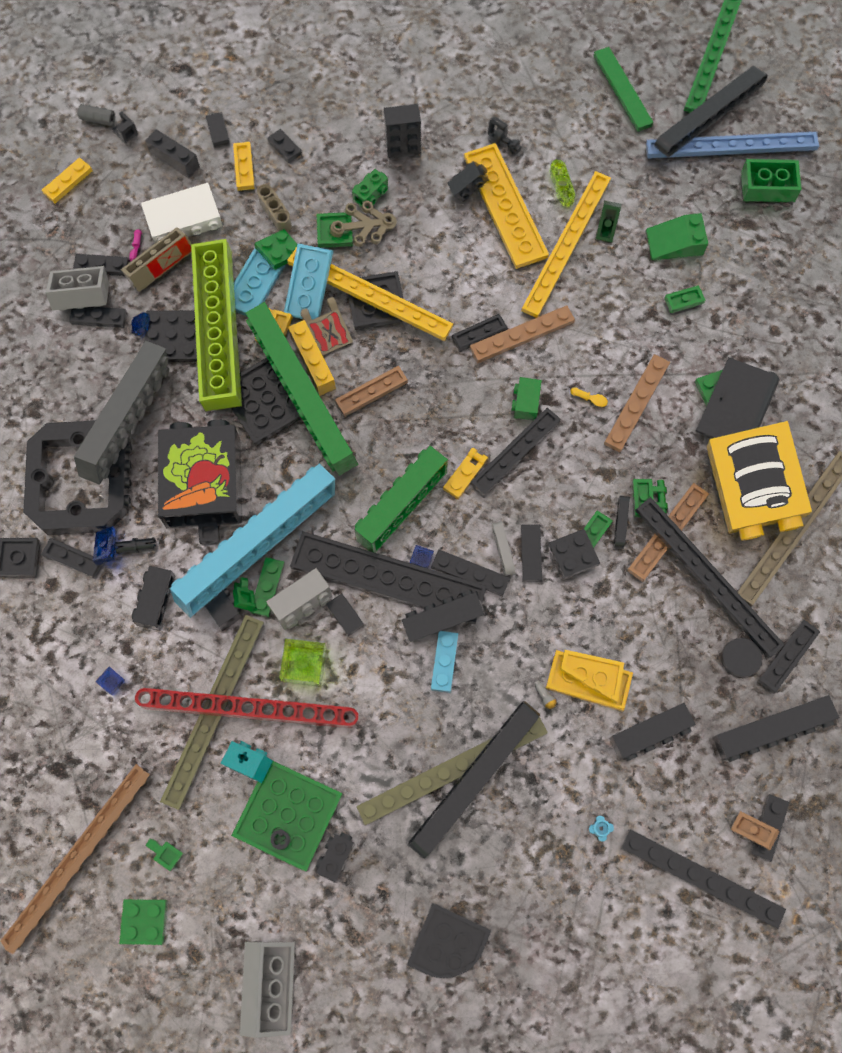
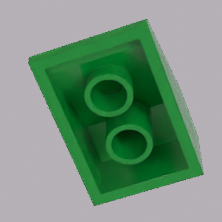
M702 213L683 215L646 228L652 261L704 255L709 244Z

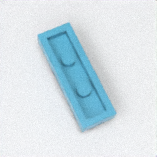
M439 631L431 684V690L451 693L458 633Z

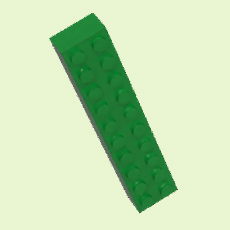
M263 302L245 312L249 318L246 320L248 326L332 472L337 471L340 476L359 465L266 303Z

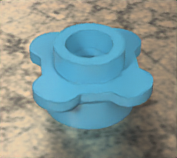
M603 816L596 817V822L589 826V832L598 836L599 841H605L607 835L614 830L613 824H609Z

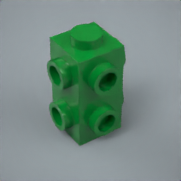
M376 169L371 173H367L364 179L352 189L353 202L361 208L365 201H370L374 205L377 199L388 191L387 176Z

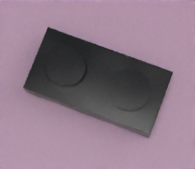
M281 128L267 137L271 146L288 163L302 155V150Z

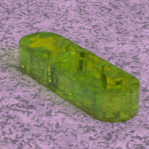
M557 159L551 162L550 175L559 202L563 206H571L574 203L576 194L565 162ZM565 180L567 184L562 186L558 184V181ZM565 191H567L566 194H567L568 197H570V199H567V197H564V196H565Z

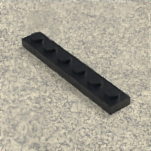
M547 407L471 481L470 485L485 496L560 423L561 419Z

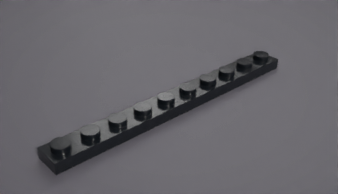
M651 497L635 510L748 637L757 644L767 658L772 657L785 645Z

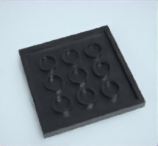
M267 358L240 373L242 406L231 407V410L255 446L302 419Z

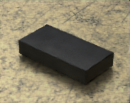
M222 112L206 115L213 147L230 143Z
M342 593L326 603V606L347 636H350L364 626V623Z

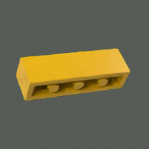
M305 320L289 326L290 338L319 396L335 390V380Z

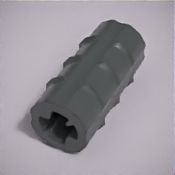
M80 104L77 110L79 120L90 121L95 124L114 125L116 118L114 110Z

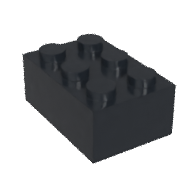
M412 104L383 108L387 157L398 158L420 155L421 117L419 105Z

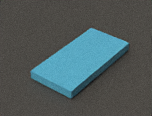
M298 243L284 308L285 313L291 314L294 318L302 319L300 312L307 308L312 320L320 317L333 256L332 250Z
M254 248L234 281L236 312L247 316L245 312L265 302L286 265L274 270Z

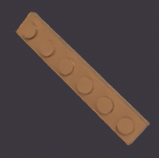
M566 305L470 345V350L478 364L575 323V318Z
M656 354L653 355L606 438L604 445L621 453L666 372L670 361Z
M693 483L668 517L682 531L709 493ZM654 534L627 571L644 582L668 550V547Z

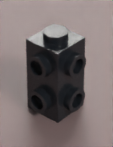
M473 161L466 165L461 172L454 175L447 184L453 196L464 201L489 181L486 174L488 171L483 164Z
M341 832L340 836L337 834L334 837L330 836L325 845L327 849L324 857L320 856L315 866L318 869L316 874L337 883L354 848L355 843L351 842L353 837Z

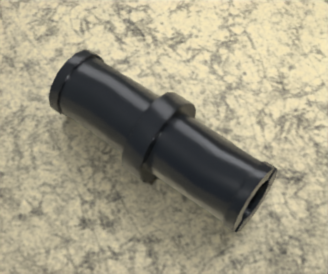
M155 537L146 539L132 538L130 541L115 542V546L121 547L115 548L117 554L154 550L157 545L151 543H156Z

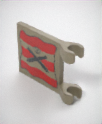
M334 297L327 299V305L331 312L312 320L307 308L300 312L322 356L353 343Z

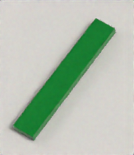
M610 47L595 51L594 58L637 132L652 127L653 120Z

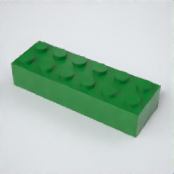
M429 446L426 450L423 449L419 453L414 464L410 463L405 469L406 473L402 477H397L393 482V487L381 495L378 504H373L367 512L368 515L364 519H359L355 524L356 541L368 551L376 553L447 474L448 459L432 446Z

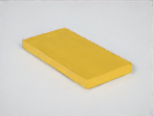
M555 651L546 685L547 690L624 711L633 672L623 670L618 702L615 703L562 672L561 665L564 652Z

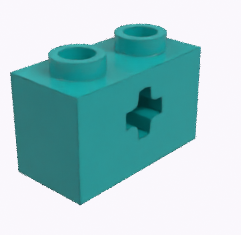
M231 741L221 764L262 783L273 760L266 757L268 753L259 748H256L255 751L251 750L252 746L243 741H240L239 744Z

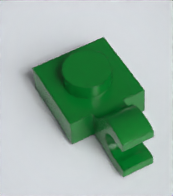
M240 577V583H234V606L252 611L256 607L254 591L248 589V579Z
M150 838L145 845L156 853L153 860L170 872L184 854L167 841L162 846L156 840Z

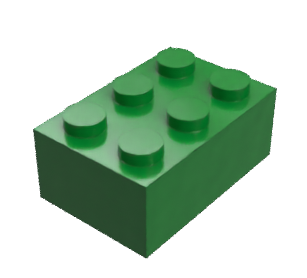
M746 159L741 170L743 201L795 202L801 192L799 160Z

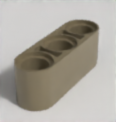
M260 185L257 188L260 205L278 231L285 229L288 232L292 228L288 210L270 185Z

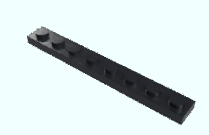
M631 829L628 831L621 847L622 850L769 926L779 929L786 911L784 907Z

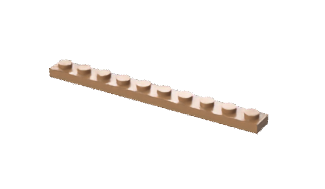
M136 764L0 940L6 951L14 954L17 948L22 946L27 935L37 926L43 914L50 909L53 901L65 889L68 881L79 871L81 864L92 854L94 847L100 839L105 837L107 830L120 817L126 805L133 800L135 793L146 783L150 774Z

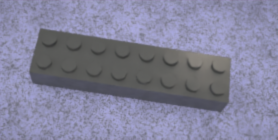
M148 341L144 342L74 455L79 477L99 485L103 479L108 477L111 465L117 462L120 450L126 447L129 435L134 433L138 420H141L144 416L145 408L147 405H151L154 393L159 391L163 378H167L170 369L168 368L166 348Z

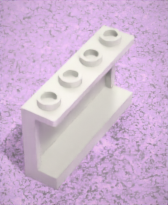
M208 183L141 203L154 243L158 242L176 227L184 232L187 237L209 230H216L223 226Z

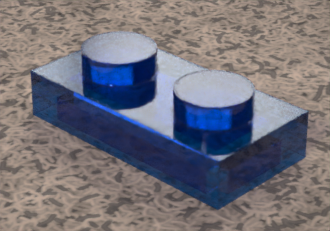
M113 526L96 532L93 562L97 566L114 560L117 531Z

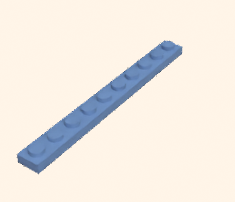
M817 132L695 137L670 157L811 151L818 149L819 142ZM657 139L646 141L648 158L667 157L654 147Z

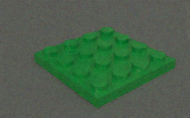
M273 761L263 782H257L231 836L307 872L343 793ZM277 830L286 831L290 836V844L283 850L275 849L271 844V835ZM277 835L275 838L277 839L275 841L276 845L279 843L284 845L286 842L284 841L286 839L285 835Z

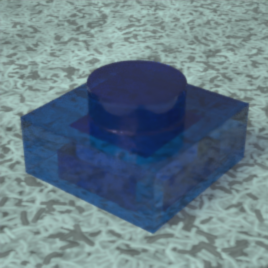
M142 312L133 317L131 321L132 334L138 336L148 331L150 314Z
M416 545L410 563L429 569L434 551Z
M108 667L95 682L110 695H113L125 679L111 667Z

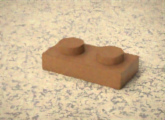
M741 811L731 828L733 832L768 850H771L780 832Z

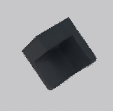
M121 111L119 114L122 122L113 127L112 130L126 143L136 136L138 132L134 122Z

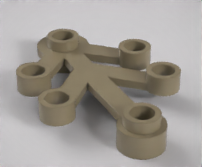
M370 201L363 202L362 211L370 213L377 219H370L356 210V206L353 203H348L345 207V213L350 216L352 215L360 221L350 223L334 221L331 224L330 233L334 237H341L344 231L363 229L354 238L355 246L361 247L372 228L380 226L378 231L372 233L370 241L377 245L381 242L385 231L391 230L396 226L397 220L393 214H382L373 208V204Z

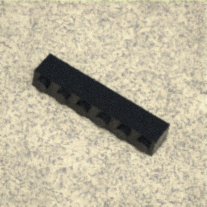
M830 695L723 732L712 738L722 761L729 759L732 762L740 759V754L747 752L748 755L760 752L759 747L766 745L768 749L779 745L778 741L781 739H785L788 742L798 738L796 735L803 732L804 735L815 732V727L820 725L823 729L835 725L833 721L840 717Z

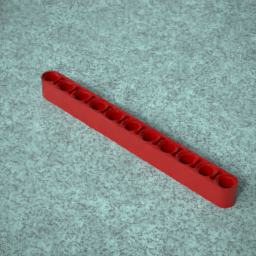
M142 688L135 694L136 703L141 708L147 710L341 728L354 727L359 718L358 712L354 708L150 688ZM145 694H150V701L146 704L141 703V697ZM170 696L171 702L166 706L162 705V698ZM191 698V705L186 708L182 707L183 699ZM205 700H211L212 706L209 709H203L202 703ZM225 702L233 703L230 711L222 710ZM245 704H252V712L244 713L242 711ZM267 705L274 708L273 713L270 715L263 713V708ZM291 707L294 709V714L291 717H285L283 715L285 708ZM311 709L315 714L313 718L306 719L303 716V712ZM327 711H332L335 717L333 720L327 721L324 719L323 714ZM346 713H352L355 720L348 723L343 717Z

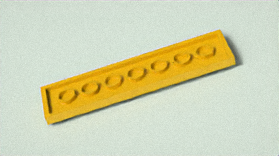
M496 143L464 153L467 165L475 161L478 164H483L488 171L486 174L489 181L479 189V192L515 268L518 269L547 259L549 253Z

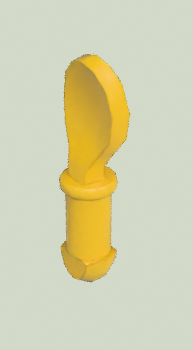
M576 387L570 390L573 396L585 399V401L590 400L598 407H604L608 403L603 395H590V392L587 393Z

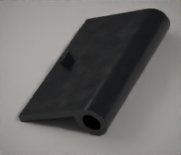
M728 357L695 432L711 438H717L759 428L780 381L777 374Z

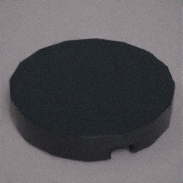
M733 639L722 650V664L727 672L735 677H750L758 672L762 665L763 657L761 650L750 639Z

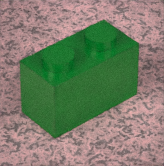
M520 377L519 384L515 383L514 394L517 395V398L512 401L511 411H515L514 418L532 421L537 418L542 380Z

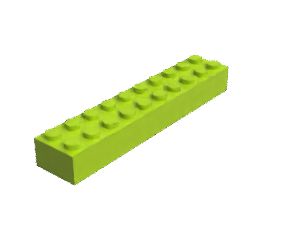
M227 239L191 244L199 402L205 412L242 406L232 251Z

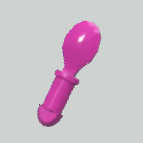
M139 229L134 232L132 243L134 248L129 254L130 262L137 257L138 248L141 246L142 232Z

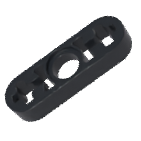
M620 495L618 499L613 548L624 549L630 502V497Z

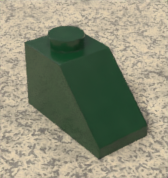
M604 200L595 239L613 243L621 210L620 203Z

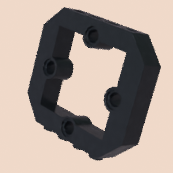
M96 420L46 423L27 441L23 513L47 535L109 532L128 513V506H131V497L129 495V488L132 486L131 478L129 477V471L132 470V463L129 460V453H132L131 442L127 440L126 447L119 452L117 462L110 467L107 477L109 479L107 508L87 509L82 502L75 500L67 505L66 510L45 511L46 491L54 483L52 476L47 471L48 448L72 446L77 452L81 445L77 443L85 439ZM121 472L118 477H114L116 473ZM81 510L80 514L75 515L76 511Z

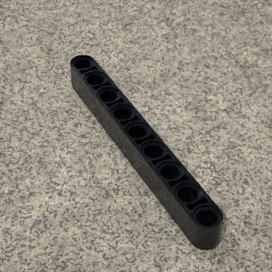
M756 66L750 67L660 135L654 147L667 157L672 156L762 87L768 75Z
M525 700L514 710L410 839L408 846L423 859L433 851L540 717V713Z

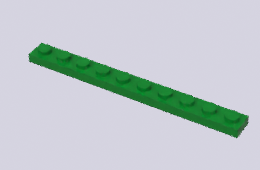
M724 0L684 108L685 112L691 113L705 102L742 0Z

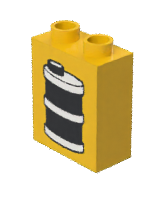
M788 421L709 439L707 451L729 534L739 532L741 541L764 536L763 526L778 523L780 532L804 527L802 518L809 515L812 509Z

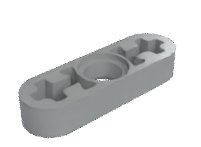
M502 521L492 523V531L504 575L515 574V567Z

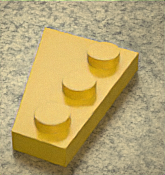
M564 650L561 665L562 672L613 702H618L624 668L623 662Z

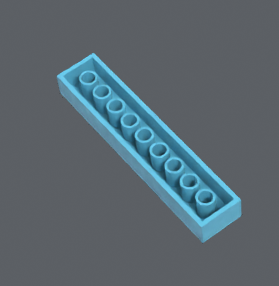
M320 463L316 467H311L303 478L293 482L291 488L287 491H282L273 503L266 504L261 513L253 515L243 528L239 527L236 529L231 538L223 540L213 553L209 552L206 554L201 563L197 566H192L183 578L176 579L170 588L174 602L191 618L335 495V478Z

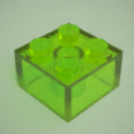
M285 638L279 674L281 682L321 687L327 652L326 644Z

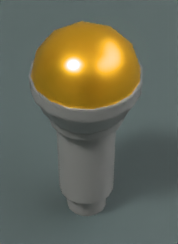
M539 680L534 683L535 688L543 698L544 707L547 709L554 708L557 703L556 698L547 692Z

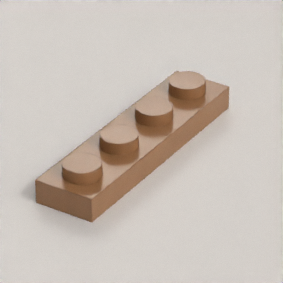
M397 366L335 399V403L345 417L407 384L408 379L401 368Z

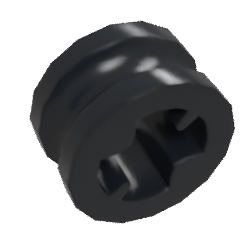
M277 830L271 835V844L275 849L283 850L289 846L290 836L286 831ZM277 835H285L286 839L284 841L286 842L284 845L280 843L276 845L275 841L277 839L275 838Z

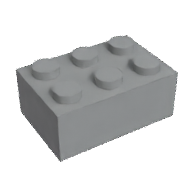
M100 266L50 271L46 295L51 309H81L84 307L106 305L109 281L105 268Z
M315 568L266 602L277 621L285 630L297 625L298 620L302 617L307 618L312 615L317 607L325 606L326 603L331 601L332 593L327 582L317 568Z

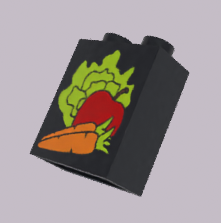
M215 419L209 421L206 427H192L187 422H175L170 424V429L158 430V517L166 529L197 527L198 524L217 522L218 525L242 523L241 444L235 425H230L226 420Z

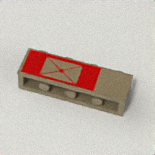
M176 227L123 267L121 271L129 283L140 292L183 258L187 257L192 252L191 242L186 234Z

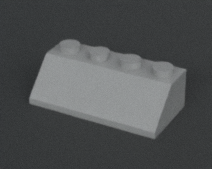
M245 942L240 1036L259 1038L291 1035L295 942Z

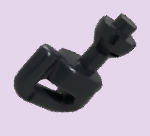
M492 117L487 129L489 139L497 145L506 144L511 153L519 152L522 148L520 141L517 139L511 140L507 137L508 125L499 118Z

